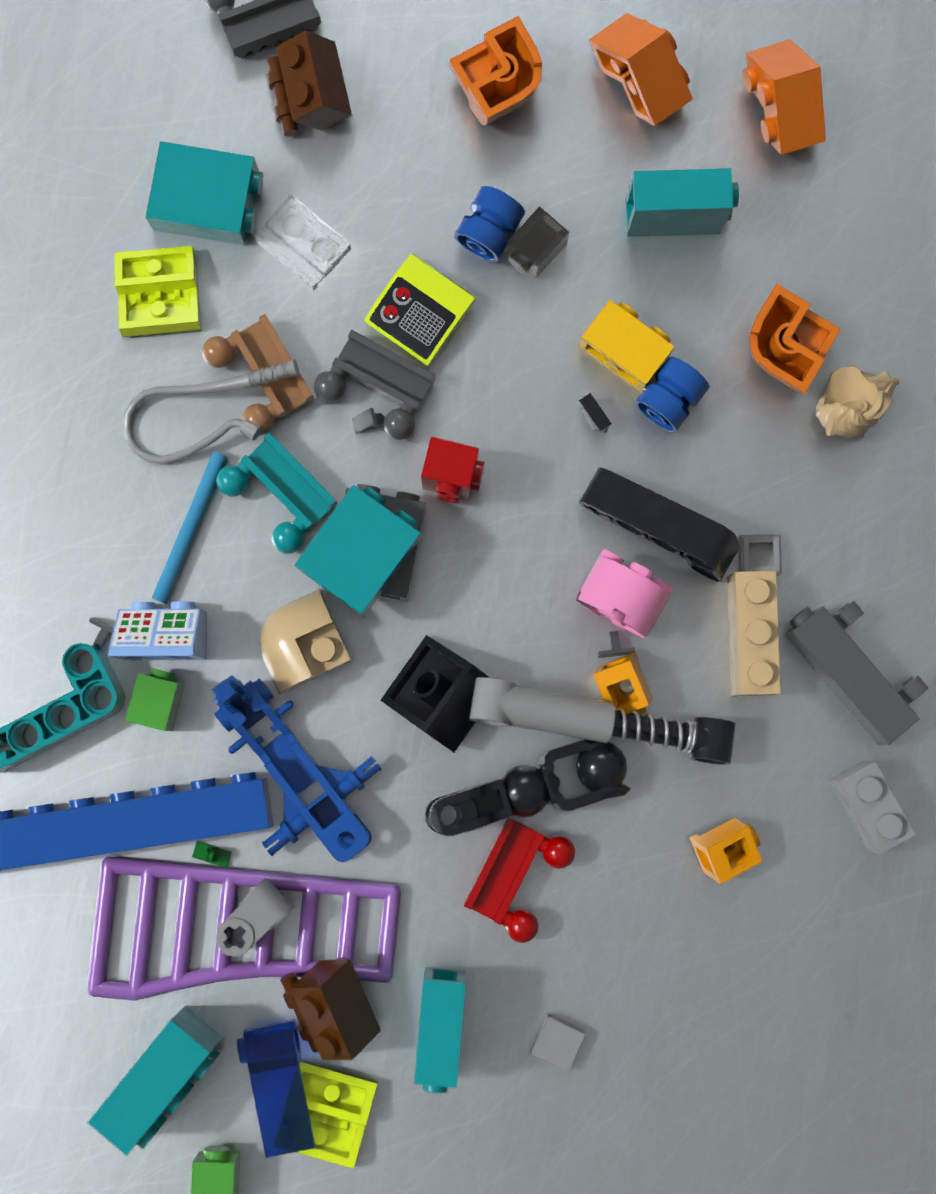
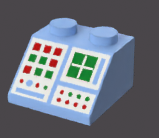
M131 602V609H118L109 645V656L126 661L206 660L207 612L202 609H196V602H171V609H155L154 602Z

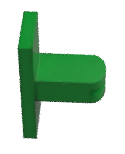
M197 841L192 858L227 868L232 852Z

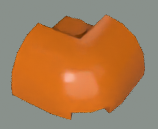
M519 16L484 33V42L449 59L450 68L468 98V105L479 122L485 126L520 108L533 96L541 81L542 60L538 48Z
M776 283L754 319L749 333L750 350L754 362L767 375L798 394L803 395L825 361L824 357L841 329L809 310L810 303Z

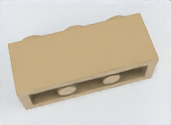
M776 571L734 572L727 577L731 696L781 694Z

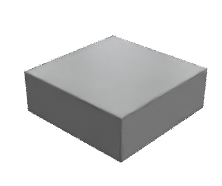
M781 534L738 536L740 544L739 572L776 571V576L782 574Z
M547 1014L530 1053L532 1056L569 1072L586 1034L584 1031Z

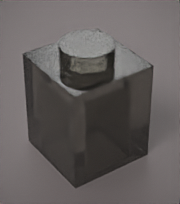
M539 206L508 240V260L522 274L529 272L537 278L567 245L569 231Z

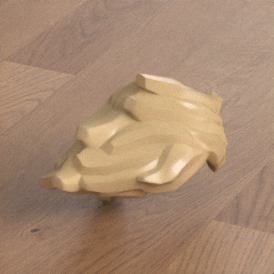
M854 365L838 368L830 373L829 384L825 393L820 397L818 405L815 407L816 418L820 420L822 426L826 429L827 436L838 435L851 439L864 437V431L877 424L878 420L883 417L893 402L891 396L896 385L900 383L899 379L888 376L886 371H882L878 375L865 373Z

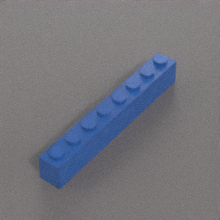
M250 772L231 775L232 784L216 786L215 778L192 781L191 790L181 792L175 791V784L150 788L151 796L136 799L134 791L109 794L111 803L95 805L94 797L70 800V809L54 811L53 803L28 807L29 815L14 817L13 810L0 811V870L271 828L274 825L267 778L256 780V773Z

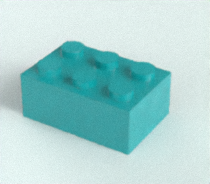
M185 1006L168 1022L87 1123L126 1156L135 1145H138L143 1150L168 1119L162 1112L165 1111L171 1116L194 1087L188 1081L192 1076L198 1082L221 1052L215 1046L223 1037Z

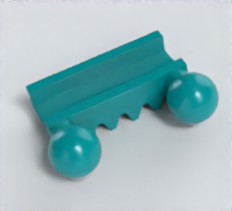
M269 432L264 437L265 441L249 456L245 455L238 465L223 467L217 474L216 484L224 495L236 497L247 489L248 477L253 473L296 517L293 522L280 523L272 532L274 547L279 552L291 554L301 548L304 541V533L319 522L337 504V501Z

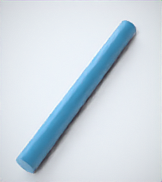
M213 451L151 597L152 599L167 604L217 485V474L225 466L227 456Z

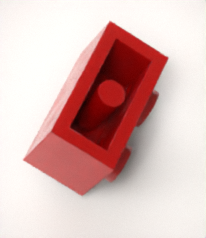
M431 436L421 473L422 488L436 492V498L441 501L459 504L460 499L469 501L471 490L479 492L484 473L485 461L478 460L479 448Z

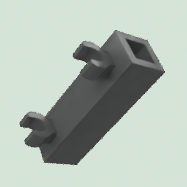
M855 601L844 605L833 616L824 606L813 611L807 606L789 621L793 628L785 636L877 744L890 745L920 719L908 704L921 696L928 689V686L919 676L915 678L911 676L896 690L844 630L864 614Z

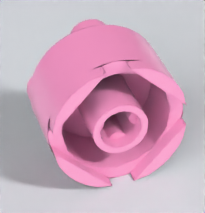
M603 549L581 587L576 601L599 616L601 614L608 618L616 626L634 635L646 638L655 625L674 588L654 578V573L646 567L632 562L630 567L624 565L622 558Z

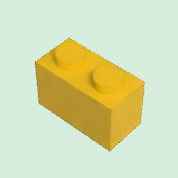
M610 299L582 335L579 347L642 393L669 358L675 346L669 343L670 338L664 331L655 326L649 328L639 321L638 314L630 306L622 302L616 304Z

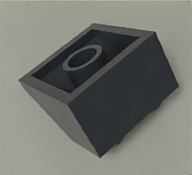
M426 635L380 701L455 753L476 723L469 719L476 678L490 677L464 658Z

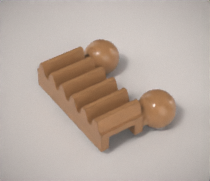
M266 314L258 317L260 321L241 332L235 330L227 338L222 336L209 338L202 348L205 362L214 368H223L229 365L233 360L234 352L239 349L252 371L282 364L292 359ZM300 372L299 375L294 377L282 378V380L271 381V383L264 385L260 384L271 403L266 406L263 404L248 406L242 414V420L248 419L262 426L260 435H264L272 428L274 419L284 417L313 400L314 396Z

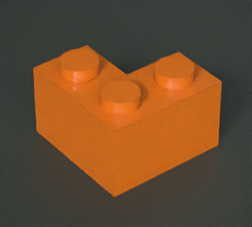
M626 13L589 39L602 72L623 84L637 117L656 126L693 100L687 85L690 83L689 76L684 67L678 62L675 54L677 45L668 30L658 28L645 19L641 20Z
M791 39L746 52L747 68L743 69V80L747 91L752 92L764 107L765 119L761 120L760 125L765 142L767 144L770 143L781 155L825 142L821 67Z

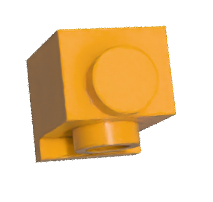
M636 652L598 666L593 676L604 701L614 703L615 711L620 708L627 714L637 711L639 716L647 712L646 707L650 705L653 697L638 663L639 659ZM624 680L630 681L634 690L632 692H624L620 687V682Z
M736 818L719 825L701 836L695 834L689 837L703 872L719 884L762 862L757 849L760 846V840L756 831L750 824H744Z

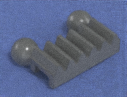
M204 0L208 9L218 14L234 56L241 59L245 58L249 51L258 53L264 45L270 48L274 47L278 40L285 42L289 40L291 35H298L306 29L316 31L319 25L322 24L313 0H254L236 8H233L235 0Z
M351 329L348 334V341L339 357H335L331 369L320 373L315 379L314 391L322 401H338L345 393L346 383L344 377L348 375L353 381L364 384L368 389L377 391L381 396L390 398L398 405L401 404L400 408L391 410L385 416L384 429L392 439L404 440L413 434L415 430V419L413 416L415 412L417 413L436 378L435 374Z

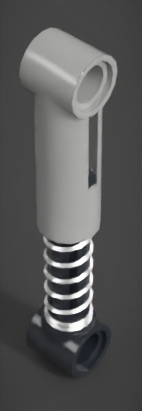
M485 677L476 678L469 718L471 721L487 725L514 726L607 743L612 736L621 737L622 742L626 738L635 740L636 744L640 741L649 742L650 747L654 743L662 744L664 749L667 746L676 747L678 752L680 750L684 753L687 752L691 760L718 765L731 764L736 726L734 722L709 717H696L693 722L681 723L677 718L667 721L665 716L655 719L649 713L645 716H639L637 711L627 714L621 708L615 711V704L612 702L516 686L513 682Z

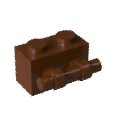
M305 30L276 47L278 56L267 59L269 73L266 75L269 89L274 92L277 105L274 107L276 122L281 123L284 136H294L298 133L296 123L323 131L352 116L335 41Z
M350 959L320 960L299 980L294 972L288 973L280 979L285 990L283 998L289 1009L294 1010L300 1023L297 1029L302 1040L308 1041L312 1052H319L322 1060H353L381 1031Z

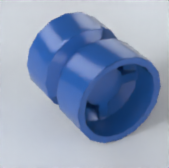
M483 186L471 204L473 215L464 216L454 233V238L463 248L479 258L490 262H498L509 243L506 234L515 233L525 215V210L514 198L503 191L491 186Z
M669 357L655 375L657 383H649L636 399L635 405L642 414L657 426L668 432L676 433L690 414L687 407H696L710 386L707 380L692 366L681 359Z

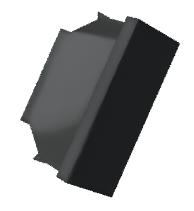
M589 393L579 400L582 405L580 412L593 431L598 430L605 433L612 423L593 395Z

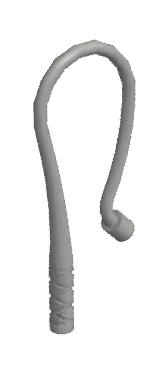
M294 359L215 382L183 386H157L143 390L131 401L125 411L123 430L126 442L132 451L145 461L163 465L197 453L221 438L234 427H239L241 433L252 440H256L260 435L262 426L248 419L245 421L242 419H232L203 440L186 449L165 456L151 455L141 449L135 442L131 428L132 417L138 405L147 397L154 395L216 393L260 386V384L264 385L271 383V381L275 382L282 380V378L286 379L299 375L298 364Z

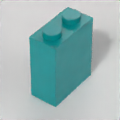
M160 141L145 218L155 231L245 245L247 233L253 234L255 229L256 210L252 209L254 195L260 196L262 191L263 172L259 171L254 156Z
M731 168L633 171L625 198L627 237L720 234L726 221L731 220L733 207H738L739 185L738 182H732Z
M352 485L294 566L365 617L421 540V533L416 530L419 523L402 510H399L395 515L382 506L386 500L368 486H365L363 491Z
M425 967L414 1084L422 1085L423 1091L446 1093L448 1087L457 1088L466 971Z

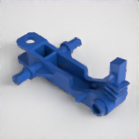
M231 675L212 689L216 695L213 702L220 708L214 713L216 718L228 732L235 728L241 736L239 740L228 748V752L234 754L245 744H248L265 764L266 770L284 792V821L279 824L280 829L262 842L264 848H268L279 839L275 845L267 850L271 856H274L277 851L290 841L292 843L299 840L298 835L309 826L334 859L339 862L350 860L371 843V832L344 798L356 789L359 791L364 789L363 783L382 770L380 765L376 764L364 773L366 769L376 762L372 756L353 771L351 768L344 772L319 766L281 718L283 714L294 706L293 701L289 700L275 710L269 702L274 695L260 678L254 682L249 680L246 684H243L241 680H237ZM267 715L274 724L270 729L273 733L279 730L281 734L263 747L261 745L264 741L262 736L260 735L256 738L250 728ZM317 780L325 793L308 805L300 793Z

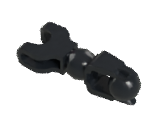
M583 739L547 750L540 755L539 765L535 767L529 765L515 766L508 770L501 779L492 780L433 799L426 806L425 821L428 827L435 833L454 836L513 815L522 818L532 817L541 812L547 804L552 805L556 810L572 811L607 798L624 796L631 789L622 783L627 772L626 758L621 749L609 741L603 743ZM579 753L576 762L577 775L581 783L591 791L564 799L563 795L559 792L560 779L553 773L554 762ZM450 805L456 811V818L453 823L444 825L441 821V811L445 806Z

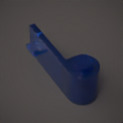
M291 1019L244 1029L243 1038L237 1039V1050L241 1064L247 1063L265 1157L269 1158L315 1148L316 1144L300 1068L301 1047L295 1020Z

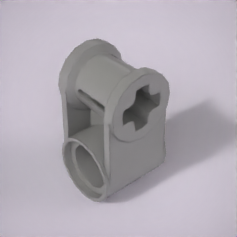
M265 877L239 903L240 906L220 925L216 933L217 946L226 955L234 957L243 955L265 933L268 934L294 906ZM229 926L234 930L240 926L245 929L246 932L242 937L246 942L245 944L237 941L233 945L229 942L228 938L231 935L228 929Z

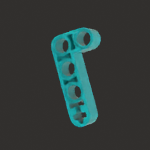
M77 643L66 649L62 665L74 690L0 728V748L10 746L12 749L0 753V773L28 761L113 717L122 710L125 705V693L102 649L84 643ZM88 651L93 656V666L88 672L81 673L77 666V660L82 653ZM106 687L111 692V703L107 708L100 709L95 703V695L98 690ZM66 706L71 707L75 714V720L69 728H64L59 722V713ZM29 725L34 726L38 732V740L32 747L27 746L23 741V732Z

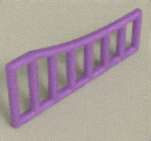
M106 857L101 863L87 992L93 997L136 1001L176 990L221 981L259 977H283L292 972L297 977H303L319 962L312 961L319 893L343 896L337 960L350 959L359 981L387 983L393 977L401 890L398 885L389 883ZM117 874L141 876L129 983L105 981ZM266 877L278 890L303 892L296 960L271 961L274 927L268 934L265 933L257 941L254 962L230 964L231 956L223 953L217 946V942H215L213 967L188 972L198 882L222 884L217 930L236 910L238 886L256 887ZM157 878L181 880L171 976L146 982ZM360 897L384 900L377 965L353 963ZM229 926L228 929L231 935L228 940L232 944L233 929Z

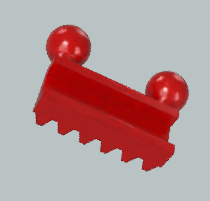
M508 817L465 900L464 907L472 909L492 919L493 922L506 927L507 934L515 942L526 943L537 935L539 928L537 918L527 910L512 912L508 909L537 851L543 853L544 860L549 866L563 869L573 862L575 847L566 837L555 836L548 838Z

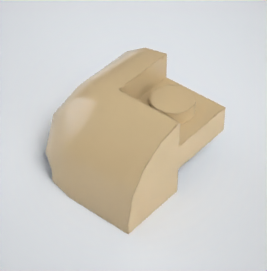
M320 589L281 606L269 615L262 627L259 641L262 658L279 695L352 661Z

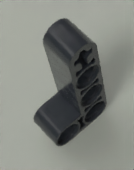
M598 467L579 501V504L591 513L686 559L693 570L716 582L722 581L740 548L734 532L724 525L602 467Z

